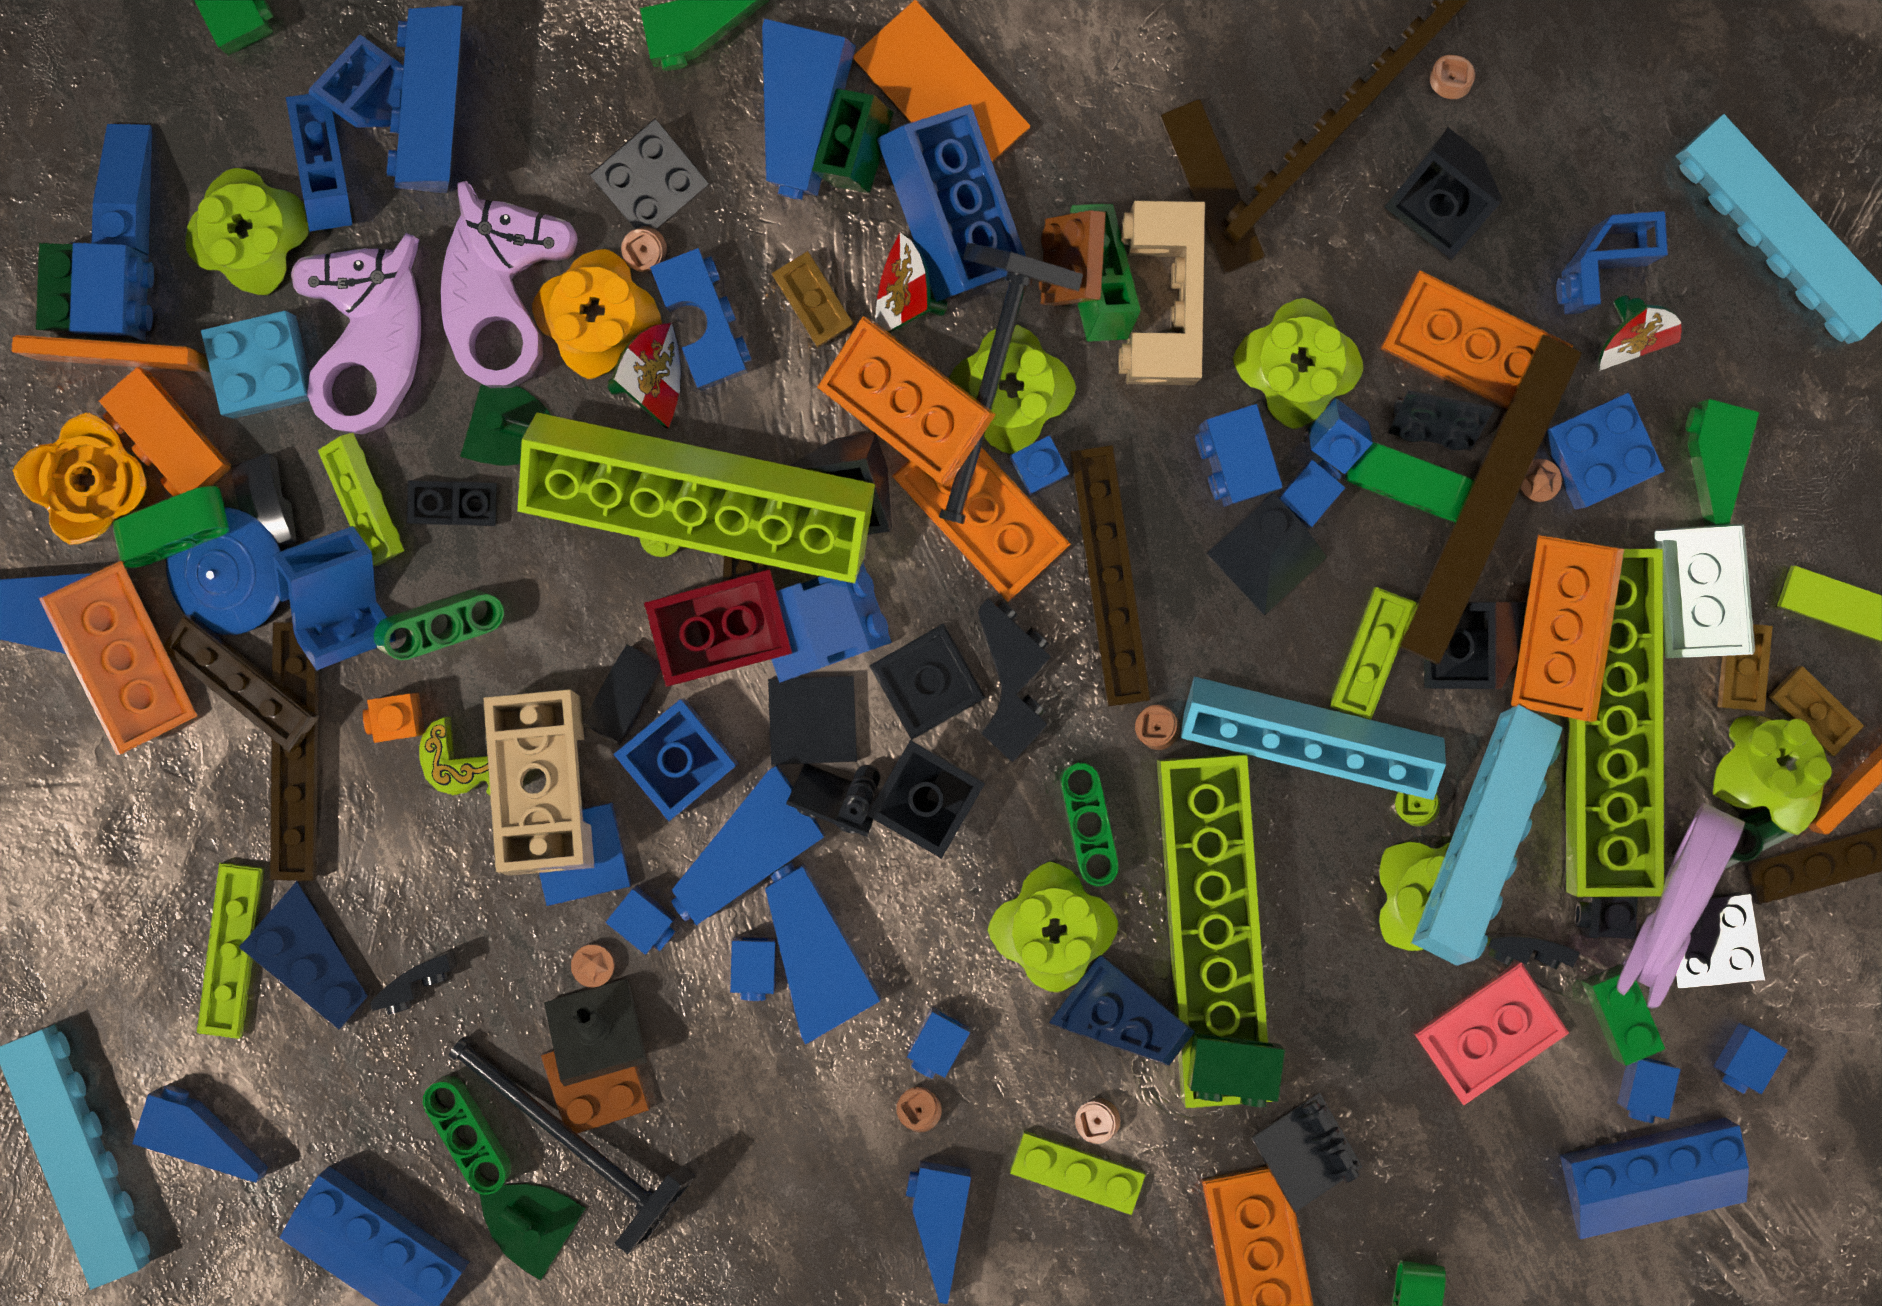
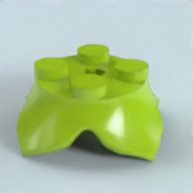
M231 168L223 172L210 184L204 199L198 206V210L192 215L187 225L186 251L198 266L206 270L222 272L233 285L242 291L268 296L284 279L287 270V252L301 245L309 234L305 205L296 195L286 190L267 186L262 177L255 172L241 168ZM242 219L253 224V229L247 230L249 236L244 239L241 235L235 233V227L239 226L238 222Z
M1306 298L1295 299L1284 304L1276 311L1269 325L1254 330L1243 339L1232 358L1241 379L1250 387L1261 390L1266 396L1267 408L1273 417L1291 429L1299 428L1315 421L1326 409L1332 398L1345 395L1355 387L1364 369L1363 360L1355 343L1337 329L1332 316L1325 308ZM1298 350L1305 351L1306 357L1312 360V366L1308 365L1305 367V372H1299L1298 365L1291 363V355L1296 356Z
M1017 324L1015 325L1000 381L1006 382V376L1013 375L1016 382L1023 383V391H1017V397L1008 398L1007 391L1000 390L998 385L991 410L996 415L987 427L984 435L990 445L1011 455L1033 444L1040 435L1045 421L1060 415L1068 408L1076 390L1074 379L1067 366L1058 358L1047 354L1042 349L1038 338L1031 331ZM996 329L990 331L982 339L979 350L973 356L962 360L954 367L949 377L950 380L975 399L978 396Z
M1764 716L1738 717L1729 728V737L1735 743V746L1721 759L1716 768L1713 795L1736 807L1750 809L1765 806L1770 811L1772 821L1778 827L1791 834L1799 835L1816 817L1821 805L1824 785L1832 774L1831 766L1827 761L1822 745L1812 734L1810 726L1801 719L1787 721L1784 719L1775 720Z
M1405 842L1384 850L1379 868L1380 883L1387 893V901L1380 910L1379 924L1385 942L1408 951L1423 950L1411 942L1429 898L1427 894L1434 886L1450 843L1434 849L1421 843Z
M1049 861L1029 873L1023 881L1021 892L1017 898L1004 902L996 909L990 920L988 933L998 952L1007 959L1019 963L1024 968L1027 977L1036 986L1057 993L1076 984L1084 976L1088 964L1096 957L1105 953L1115 938L1119 923L1109 904L1099 897L1087 894L1083 889L1080 879L1071 870L1058 863ZM1057 918L1060 925H1066V932L1059 934V939L1053 941L1050 940L1049 934H1042V927H1048L1050 919Z

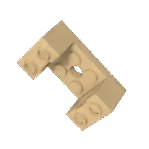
M1134 201L1130 212L1124 213V219H1121V242L1124 245H1128V256L1176 257L1175 263H1172L1171 288L1179 289V300L1175 301L1174 306H1171L1170 329L1172 332L1178 333H1132L1131 339L1127 340V344L1122 343V348H1119L1118 371L1119 374H1126V384L1195 385L1202 378L1205 202Z
M560 690L484 698L496 872L512 876L594 868L591 825L583 822L577 740H585L584 726L582 725L581 697L572 690ZM540 769L546 776V785L539 793H528L523 785L524 777L530 770Z

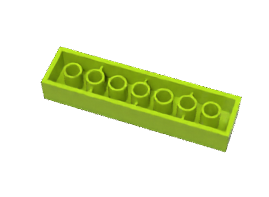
M536 413L522 438L517 512L855 584L865 556L875 484Z
M1624 549L1597 720L1595 722H1588L1565 717L1566 893L1576 897L1662 896L1663 549Z
M1237 753L1157 759L1175 1015L1195 1031L1194 1033L1268 1042L1247 755ZM1192 1035L1178 1054L1181 1101L1185 1108L1241 1104L1240 1097L1223 1095V1101L1221 1102L1202 1100L1196 1097V1091L1189 1089L1187 1080L1193 1041Z

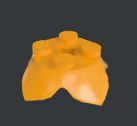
M598 249L581 255L565 273L553 277L544 283L532 303V313L539 329L556 341L560 355L566 365L588 380L610 372L617 365L626 345L638 333L650 326L662 324L661 314L655 300L647 291L638 287L632 281L631 271L625 260L607 249ZM597 300L599 301V306L605 308L604 315H598L595 322H588L589 316L583 314L585 306H591L592 301Z
M88 412L69 419L61 428L59 439L56 442L38 445L27 451L13 468L15 479L22 492L32 502L44 506L48 510L49 525L53 533L70 545L82 544L98 538L106 532L117 518L132 512L138 506L146 491V477L142 465L135 457L127 453L119 435L111 425ZM89 469H91V475L95 476V483L85 492L86 486L79 484L80 475H87Z

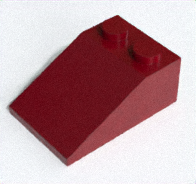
M771 570L644 603L666 687L793 654Z

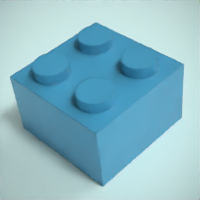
M281 311L201 330L220 415L234 419L310 401L307 395L310 372L295 315L287 311Z

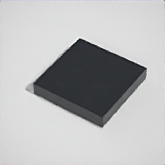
M944 623L869 665L911 740L986 698Z
M854 676L792 678L780 683L778 679H768L771 765L857 762Z

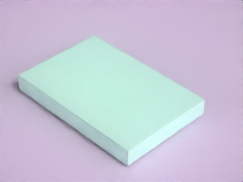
M1744 524L1657 529L1654 531L1655 549H1663V637L1665 658L1753 654L1755 652Z

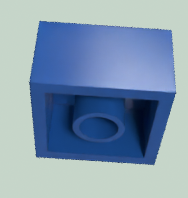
M73 243L70 331L94 340L146 342V331L151 330L153 323L152 308L150 305H147V290L152 288L154 284V267L152 262H149V256L127 245Z
M1629 393L1615 397L1548 428L1543 437L1544 444L1553 463L1561 472L1562 483L1575 510L1586 508L1665 472Z
M1257 404L1206 419L1199 425L1200 432L1195 435V441L1201 459L1209 458L1213 473L1207 477L1215 501L1222 499L1223 506L1226 507L1283 488Z
M685 698L678 700L613 754L668 821L676 817L739 764Z

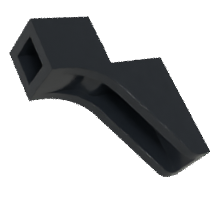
M987 598L980 606L978 616L999 677L1001 696L996 712L980 732L1013 762L1048 725L1041 719L1046 711L1028 694L1021 700L1017 693L1051 658L1045 651L1050 644L1032 627L1025 633L1013 621L1019 615L1001 598L995 604Z

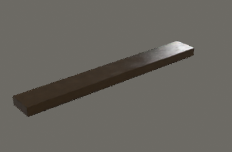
M1544 334L1539 338L1398 647L1436 665L1440 664L1582 352Z

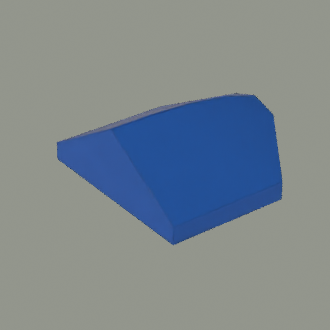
M359 34L309 88L308 94L356 128L389 127L391 125L392 107H401L402 91L393 90L395 63H401Z

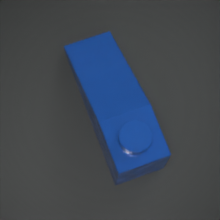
M310 94L286 97L309 231L352 225L348 193L332 110Z
M107 124L93 199L92 244L127 245L143 254L149 255L151 125Z
M165 1085L163 1089L158 1088L148 1094L132 1144L257 1183L266 1176L268 1166L201 1101L189 1098V1091L180 1087Z
M920 1160L918 1172L910 1171L906 1197L913 1198L912 1211L939 1303L948 1304L970 1186L971 1169Z

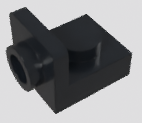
M1583 897L1582 902H1577L1576 927L1581 928L1580 934L1588 938L1635 939L1638 897Z

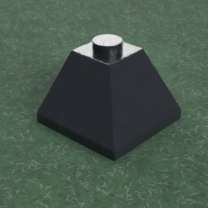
M1447 127L1388 201L1385 208L1452 260L1503 199L1482 153Z
M875 432L835 438L789 465L875 484L868 535L891 531L892 519L888 467Z
M1275 493L1266 496L1206 553L1264 616L1327 558L1304 524Z
M1468 602L1440 664L1436 665L1424 659V689H1501L1519 658L1525 620V602Z
M910 740L868 811L867 816L942 859L983 789L985 782L949 760Z

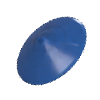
M224 507L229 532L166 558V577L171 594L184 614L193 615L216 634L237 635L260 626L276 609L280 598L277 593L272 554L281 551L270 531L260 521L243 511Z

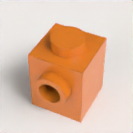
M419 693L367 700L368 709L363 710V723L366 734H372L374 743L421 736L425 732Z

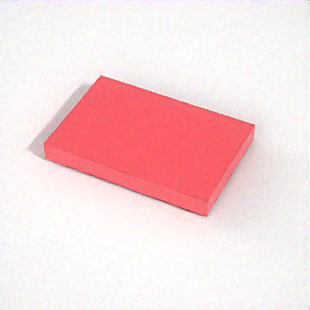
M1518 961L1413 1034L1461 1104L1465 1105L1568 1035L1569 1031L1524 965Z

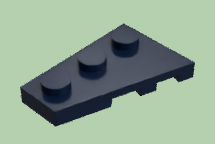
M297 881L239 946L243 952L338 1030L368 997Z
M1102 955L1097 957L1049 1022L1058 1028L1170 1066L1195 1032Z

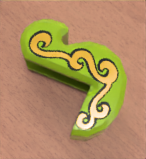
M444 717L432 722L423 733L419 745V760L425 779L437 791L451 795L473 791L486 781L489 785L486 792L490 795L488 756L454 759L451 717Z

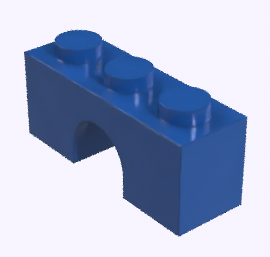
M697 248L651 266L654 279L665 307L669 312L684 306H694L706 314L707 329L704 335L698 341L682 347L697 388L703 391L747 374L745 362L752 359L743 336L734 338L729 322L735 321L736 318L728 297L719 298L713 283L721 279L712 256L703 258L702 253Z

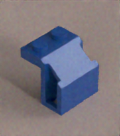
M1665 211L1611 215L1592 227L1585 241L1563 269L1562 278L1557 280V300L1559 304H1564L1565 314L1583 313L1601 304L1599 269L1648 266L1668 255ZM1655 226L1656 247L1648 248L1646 231ZM1636 233L1637 248L1595 251L1605 235Z
M354 526L272 554L277 593L281 602L290 600L295 637L316 670L377 648L374 642V631L378 623L387 618V616L376 602L372 552ZM395 630L390 636V643L396 641Z
M863 562L855 584L820 576L777 591L793 653L771 659L779 683L892 643L888 633L887 620L881 613L874 594L872 578L867 573Z

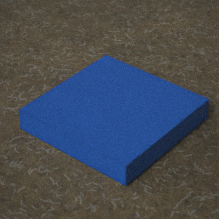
M613 803L582 809L583 822L591 825L594 868L539 873L547 906L632 886Z

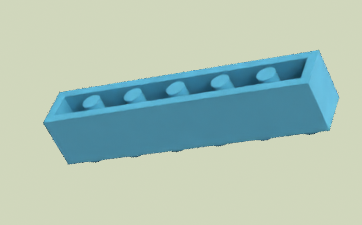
M1725 114L1712 121L1676 155V158L1681 162L1679 167L1682 173L1695 184L1699 182L1710 193L1708 199L1713 207L1721 214H1729L1739 225L1737 230L1740 236L1753 247L1758 246L1767 255L1768 259L1766 262L1770 269L1779 277H1787L1798 289L1795 292L1797 298L1807 308L1811 310L1816 309L1826 320L1824 323L1825 328L1834 338L1841 342L1845 340L1847 344L1862 340L1882 321V285Z
M1194 677L1183 712L1182 739L1434 800L1446 766L1445 740L1442 737L1203 678Z
M1520 705L1500 713L1414 934L1412 944L1456 966L1474 961L1483 953L1488 941V936L1485 935L1489 921L1497 915L1502 905L1503 897L1500 896L1503 884L1512 876L1517 866L1518 859L1515 857L1519 842L1526 838L1531 829L1532 819L1529 816L1532 808L1545 792L1547 782L1543 779L1548 766L1555 762L1560 753L1561 743L1558 740L1563 727Z
M54 1024L0 1046V1066L89 1288L92 1290L143 1268L150 1262L148 1258L150 1246L145 1234L142 1231H137L132 1218L134 1206L129 1194L126 1191H121L117 1181L118 1166L111 1152L105 1151L101 1141L102 1126L95 1112L89 1111L84 1099L86 1095L84 1080L78 1072L73 1071L68 1059L70 1055L69 1043L65 1035L57 1031Z

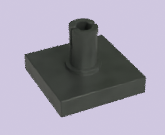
M627 979L544 1002L559 1078L563 1086L647 1063L631 986Z

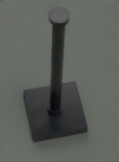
M967 242L964 260L1007 272L1005 280L1010 281L977 396L979 402L992 410L1026 286L1031 287L1033 280L1079 291L1083 274L1012 252ZM985 432L956 474L946 509H941L940 518L964 524L966 515L962 513Z
M465 1036L461 1038L452 1048L448 1057L454 1062L460 1060L634 1202L636 1204L634 1209L638 1214L614 1244L627 1255L643 1245L697 1176L683 1165L668 1174L656 1191L652 1188L647 1191L470 1047L472 1042Z

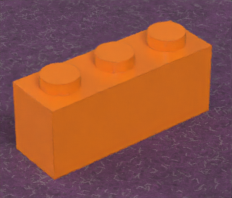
M136 367L99 400L100 404L107 410L103 414L107 423L119 434L125 431L136 443L131 447L133 452L147 466L154 464L164 475L160 482L171 495L177 496L195 488L212 486L231 469L232 465L148 370Z

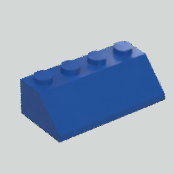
M463 6L408 9L407 21L398 20L396 47H405L404 64L395 63L393 90L402 91L401 107H392L390 133H398L397 150L388 151L387 176L395 177L394 188L447 193L450 178Z
M971 104L903 125L877 138L912 237L924 256L929 273V283L936 302L1006 277L1007 272L964 260L967 242L1026 257Z
M1726 1117L1560 1155L1579 1239L1747 1202L1749 1165L1741 1129L1738 1124Z
M330 1166L315 1179L279 1237L378 1306H440L470 1263L467 1259Z

